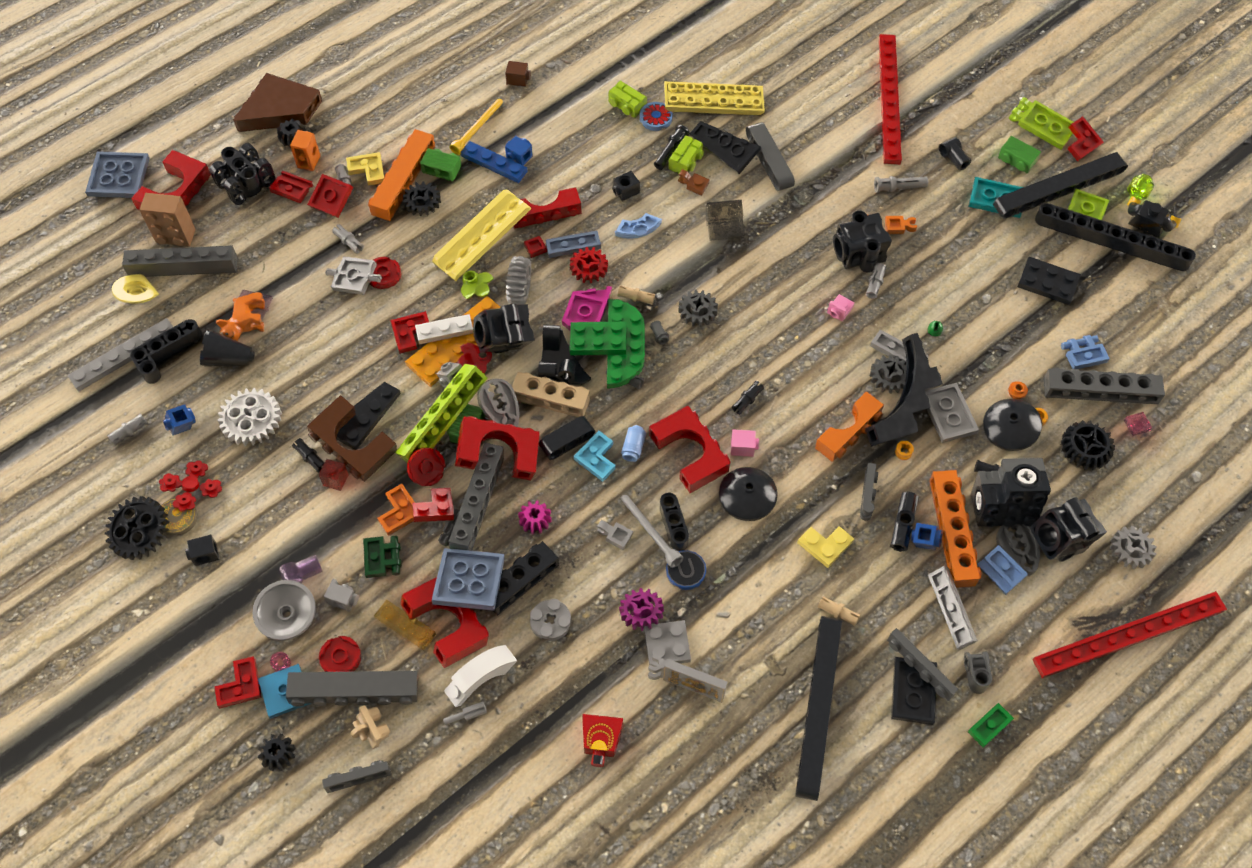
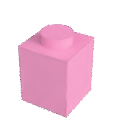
M732 429L731 455L754 457L755 450L759 448V438H755L756 431Z

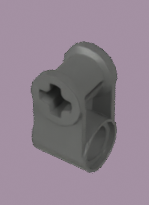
M986 651L982 652V654L965 652L964 666L967 672L969 687L974 693H984L992 681L989 655ZM976 678L982 679L985 684L979 683Z

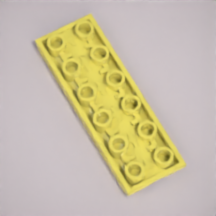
M664 81L665 109L667 111L761 115L765 112L763 86Z
M503 190L434 255L432 262L454 281H457L531 210V207L509 190Z

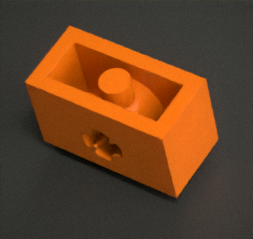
M297 130L290 144L296 166L300 169L314 171L320 158L315 135L308 131Z

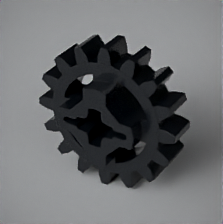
M423 181L421 185L415 182L416 186L414 187L409 185L410 190L405 189V195H403L404 207L407 208L408 212L412 211L413 215L419 213V216H422L425 213L428 216L429 211L434 213V208H439L441 195L440 191L437 190V186L432 187L431 183L425 185Z

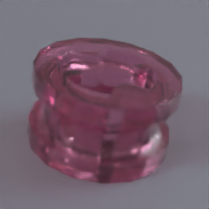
M277 652L270 658V665L277 672L290 667L291 661L286 653ZM280 658L283 660L284 663L282 666H279L277 660Z

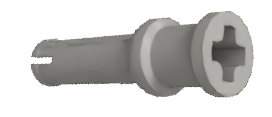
M893 176L882 179L875 177L874 180L876 193L885 190L894 192L896 189L928 187L927 176L897 179Z

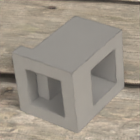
M332 579L324 598L327 604L350 612L352 606L357 604L359 595L354 593L352 587L346 584L341 586L336 579Z

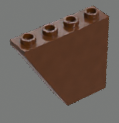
M266 73L260 79L257 87L251 92L247 101L243 103L240 111L234 116L233 121L239 132L278 128L280 123H285V120L291 121L292 118L294 121L299 120L301 124L307 125L322 103L319 89Z

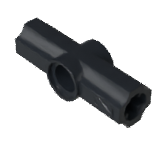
M908 491L901 494L890 547L895 551L902 552L908 550L919 498L913 492Z

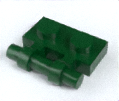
M383 536L363 538L365 577L386 576V568H392V575H400L402 560L399 559L401 544L398 542V536H391L390 543H385ZM385 552H391V559H385Z

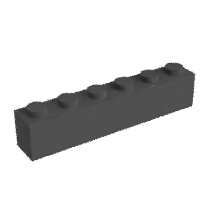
M233 245L124 250L122 266L127 275L142 274L145 277L237 273L238 257Z
M417 671L288 672L286 699L293 706H304V704L313 703L315 706H325L326 703H335L338 706H345L348 703H356L362 706L369 705V703L390 705L391 702L410 705L418 700Z

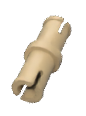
M620 285L617 294L618 297L653 305L655 298L654 293Z
M825 596L822 597L818 605L819 609L821 608L834 615V618H840L853 626H856L861 616L845 608L844 604H837Z

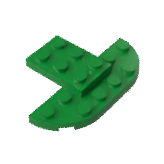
M609 299L608 322H571L570 355H607V389L628 384L629 380L641 373L645 363L644 319L634 306L619 299Z

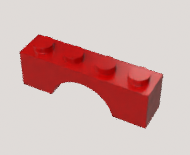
M576 187L560 190L556 200L548 205H534L526 198L520 199L530 206L531 210L513 227L514 229L523 228L529 225L582 214L581 201Z

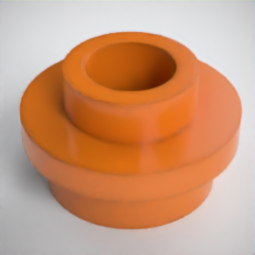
M1015 381L1010 384L1008 391L1013 399H1022L1027 395L1028 388L1024 383Z

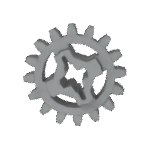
M1131 526L1129 530L1123 527L1121 531L1118 530L1111 539L1112 545L1110 549L1115 550L1112 556L1119 557L1118 563L1123 561L1125 562L1124 567L1130 564L1133 569H1136L1138 565L1140 568H1143L1146 564H1150L1156 555L1154 551L1157 546L1152 545L1154 538L1149 539L1147 537L1149 532L1143 534L1142 528L1135 530L1134 526Z

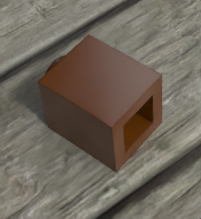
M508 61L505 72L506 85L526 87L527 80L531 78V70H528V63Z

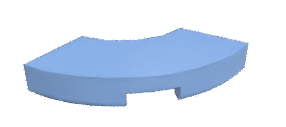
M645 213L643 217L637 220H622L615 231V236L627 239L646 236L660 226L662 219Z

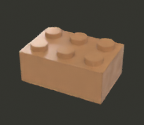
M145 193L139 210L155 242L159 244L190 246L196 229L181 196Z

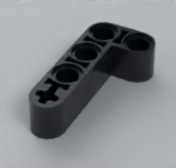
M185 320L134 348L130 353V357L147 383L154 384L161 378V373L156 365L197 343L202 338V332L195 320Z

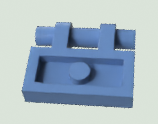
M1087 335L1077 340L1074 338L1068 339L1067 342L1061 343L1062 350H1070L1066 353V357L1072 369L1108 363L1110 358L1103 344L1095 345L1099 341L1097 335Z

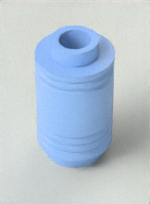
M634 425L628 428L621 452L624 460L636 462L640 458L646 437V431L643 427Z

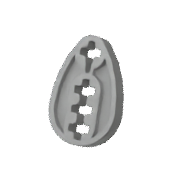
M490 379L484 382L477 394L479 406L489 420L500 424H505L507 418L512 419L513 422L511 424L518 427L519 405L512 386L503 379ZM489 384L496 386L494 392L495 394H500L498 400L499 402H504L503 410L497 409L499 403L497 400L492 399L494 393L488 391L490 388Z

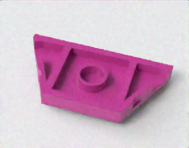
M607 286L606 289L597 291L595 288L586 291H573L562 319V325L570 331L571 322H601L612 293V287Z

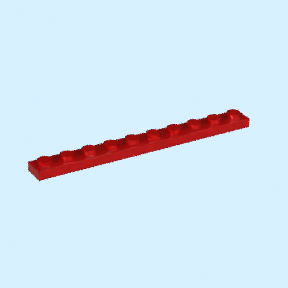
M879 34L884 164L901 165L896 35Z
M1217 591L1038 655L1032 660L1041 677L1045 678L1225 612L1227 608Z

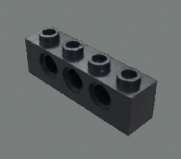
M543 541L540 544L533 545L525 556L517 558L510 568L502 570L499 589L507 587L508 590L505 592L498 591L495 609L492 610L497 616L559 566L558 556ZM532 562H538V563H539L538 566H535V567L530 566V564H531ZM518 574H521V575L524 576V577L521 578V579H515V578H514V577H515L516 575H518Z

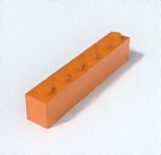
M415 129L408 136L407 143L400 149L397 159L393 161L389 172H386L384 180L378 185L374 196L369 199L368 206L371 215L388 221L392 219L403 200L405 189H410L409 185L413 184L421 171L420 162L427 148H435L434 136L432 134Z

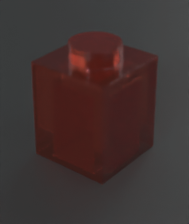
M326 459L319 473L323 486L339 491L342 490L349 475L345 464Z

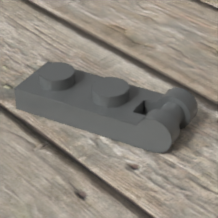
M868 463L865 471L860 518L864 521L871 519L875 508L871 500H875L876 489H873V485L877 483L879 472L875 471L876 464Z

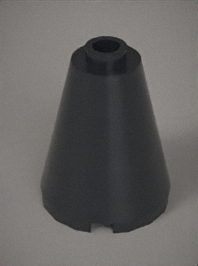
M206 330L202 344H204L203 350L200 352V365L204 367L248 366L250 362L253 363L255 352L252 351V347L213 330Z

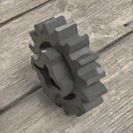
M696 289L693 294L688 291L687 296L683 295L682 300H679L678 313H681L680 318H685L686 324L692 322L693 327L696 323L699 327L702 326V323L709 325V320L714 321V316H717L718 303H715L716 298H711V293L705 295L704 290L698 293Z
M890 354L888 358L883 355L881 360L876 359L870 369L871 383H876L875 388L882 387V392L887 389L889 394H892L893 390L899 393L900 388H904L906 381L907 365H904L905 360L899 361V356L893 359Z

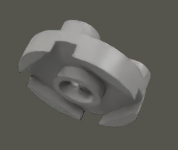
M558 599L542 601L530 612L531 629L538 638L556 641L567 634L571 624V614L569 609ZM549 616L555 617L554 624L552 625L550 622H545Z

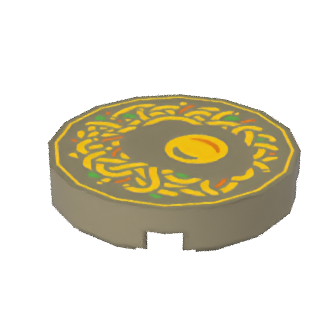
M175 498L162 504L165 508L164 512L168 514L165 519L170 521L169 524L165 525L169 531L164 533L172 536L176 534L183 535L195 526L198 515L196 508L185 510L184 512L174 508L173 502L176 500Z

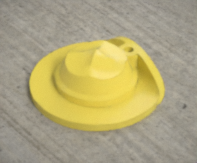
M142 274L122 277L112 286L113 296L125 303H144L159 295L148 279Z

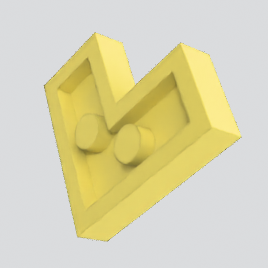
M380 152L346 158L349 175L366 173L368 186L381 184L384 180Z
M810 527L799 538L797 543L824 566L829 568L853 543L854 538L841 527H838L825 539Z

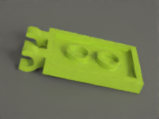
M1022 97L1019 105L1012 110V114L1009 116V120L1013 122L1019 121L1018 126L1062 150L1073 135L1068 128L1074 123L1073 121L1036 100L1032 103L1027 98Z

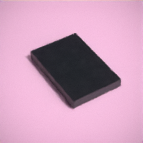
M895 657L891 719L934 725L936 709L935 688L929 682L924 681L919 672L914 667L909 666L904 658Z

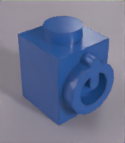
M515 136L505 146L506 157L521 165H525L533 157L532 144L526 138Z
M184 404L167 410L163 423L166 430H170L172 436L190 430L192 424L196 423L192 410Z
M916 523V528L912 530L911 541L918 548L936 550L937 547L941 546L943 531L939 530L935 525Z

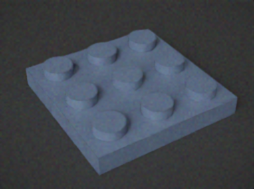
M97 152L85 191L87 196L132 198L143 185L150 159L148 153Z
M444 548L432 596V604L494 610L505 560L504 554Z

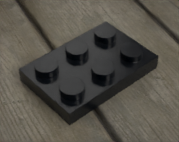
M1029 256L1017 287L1070 305L1081 274Z

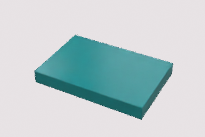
M975 177L968 207L998 213L993 206L994 201L1005 194L1023 187ZM1019 213L1012 217L1020 218L1022 213Z

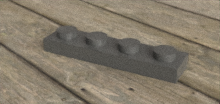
M897 628L890 633L887 639L890 647L894 651L899 652L904 657L905 662L909 666L914 667L919 672L921 678L935 688L936 693L940 697L949 701L956 694L958 688Z

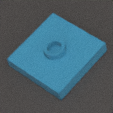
M299 664L258 678L270 719L304 707L293 706L286 699L288 672H302Z

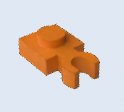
M903 216L885 217V227L889 234H904L905 230L915 232L917 229V225H911L916 222L914 217H910L907 220H904Z

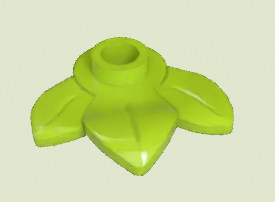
M472 270L465 272L461 288L463 297L470 299L474 294L478 297L489 295L488 283L494 279L493 276L487 272L479 274Z

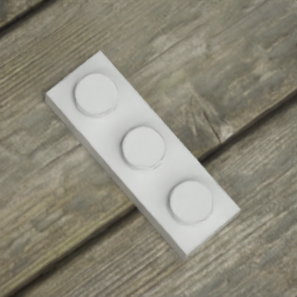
M470 314L415 325L419 344L473 333Z

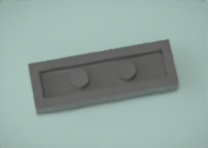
M378 760L372 762L371 766L364 768L361 766L353 767L349 772L343 774L332 773L328 775V778L322 779L323 788L327 793L387 777L392 775L391 768L387 761Z

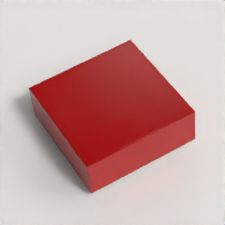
M540 236L524 241V246L531 258L547 252V248Z

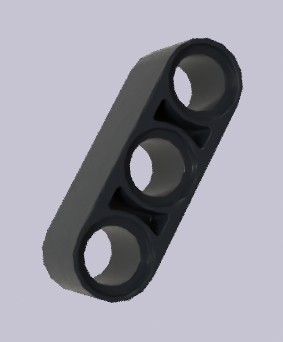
M580 416L543 437L538 445L549 460H554L591 439L596 431L585 416Z
M665 493L660 498V513L672 549L684 551L688 546L689 533L679 501L675 494ZM666 503H671V504H673V506H669V507H668V506H665L664 504H666ZM671 520H676V521H678V523H677V524H672V523H670V521H671ZM678 537H680V538H683L684 541L679 542V541H676L675 539L678 538Z

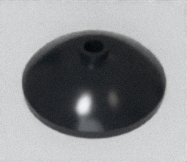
M1003 399L988 408L983 419V429L986 437L995 446L1004 450L1019 451L1032 446L1038 440L1042 431V419L1038 411L1031 404L1020 399Z
M741 467L729 472L723 478L719 488V499L724 510L732 517L743 521H756L766 517L774 509L778 497L777 487L773 479L764 471L753 467Z

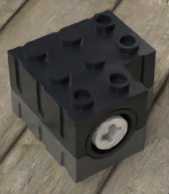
M1043 458L1002 459L1001 467H999L998 471H978L970 494L978 527L1002 525L1012 527L1015 524L1032 526L1040 518L1043 507L1048 500V495L1051 492Z

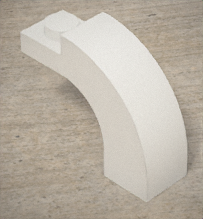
M506 645L491 648L460 668L451 677L453 681L444 692L455 707L461 706L480 685L493 677L505 675L517 660Z

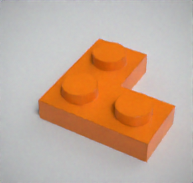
M403 484L385 493L393 509L377 518L388 536L414 521L412 503L415 502Z

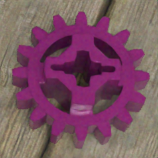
M640 588L637 593L635 590H632V595L625 594V600L620 601L619 611L621 620L625 621L627 627L632 624L633 630L640 627L641 631H643L645 626L652 629L651 624L658 625V619L663 618L664 605L662 598H658L657 592L651 594L650 589L643 592V589Z

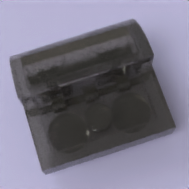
M742 199L706 203V225L708 226L709 241L743 238L745 236Z

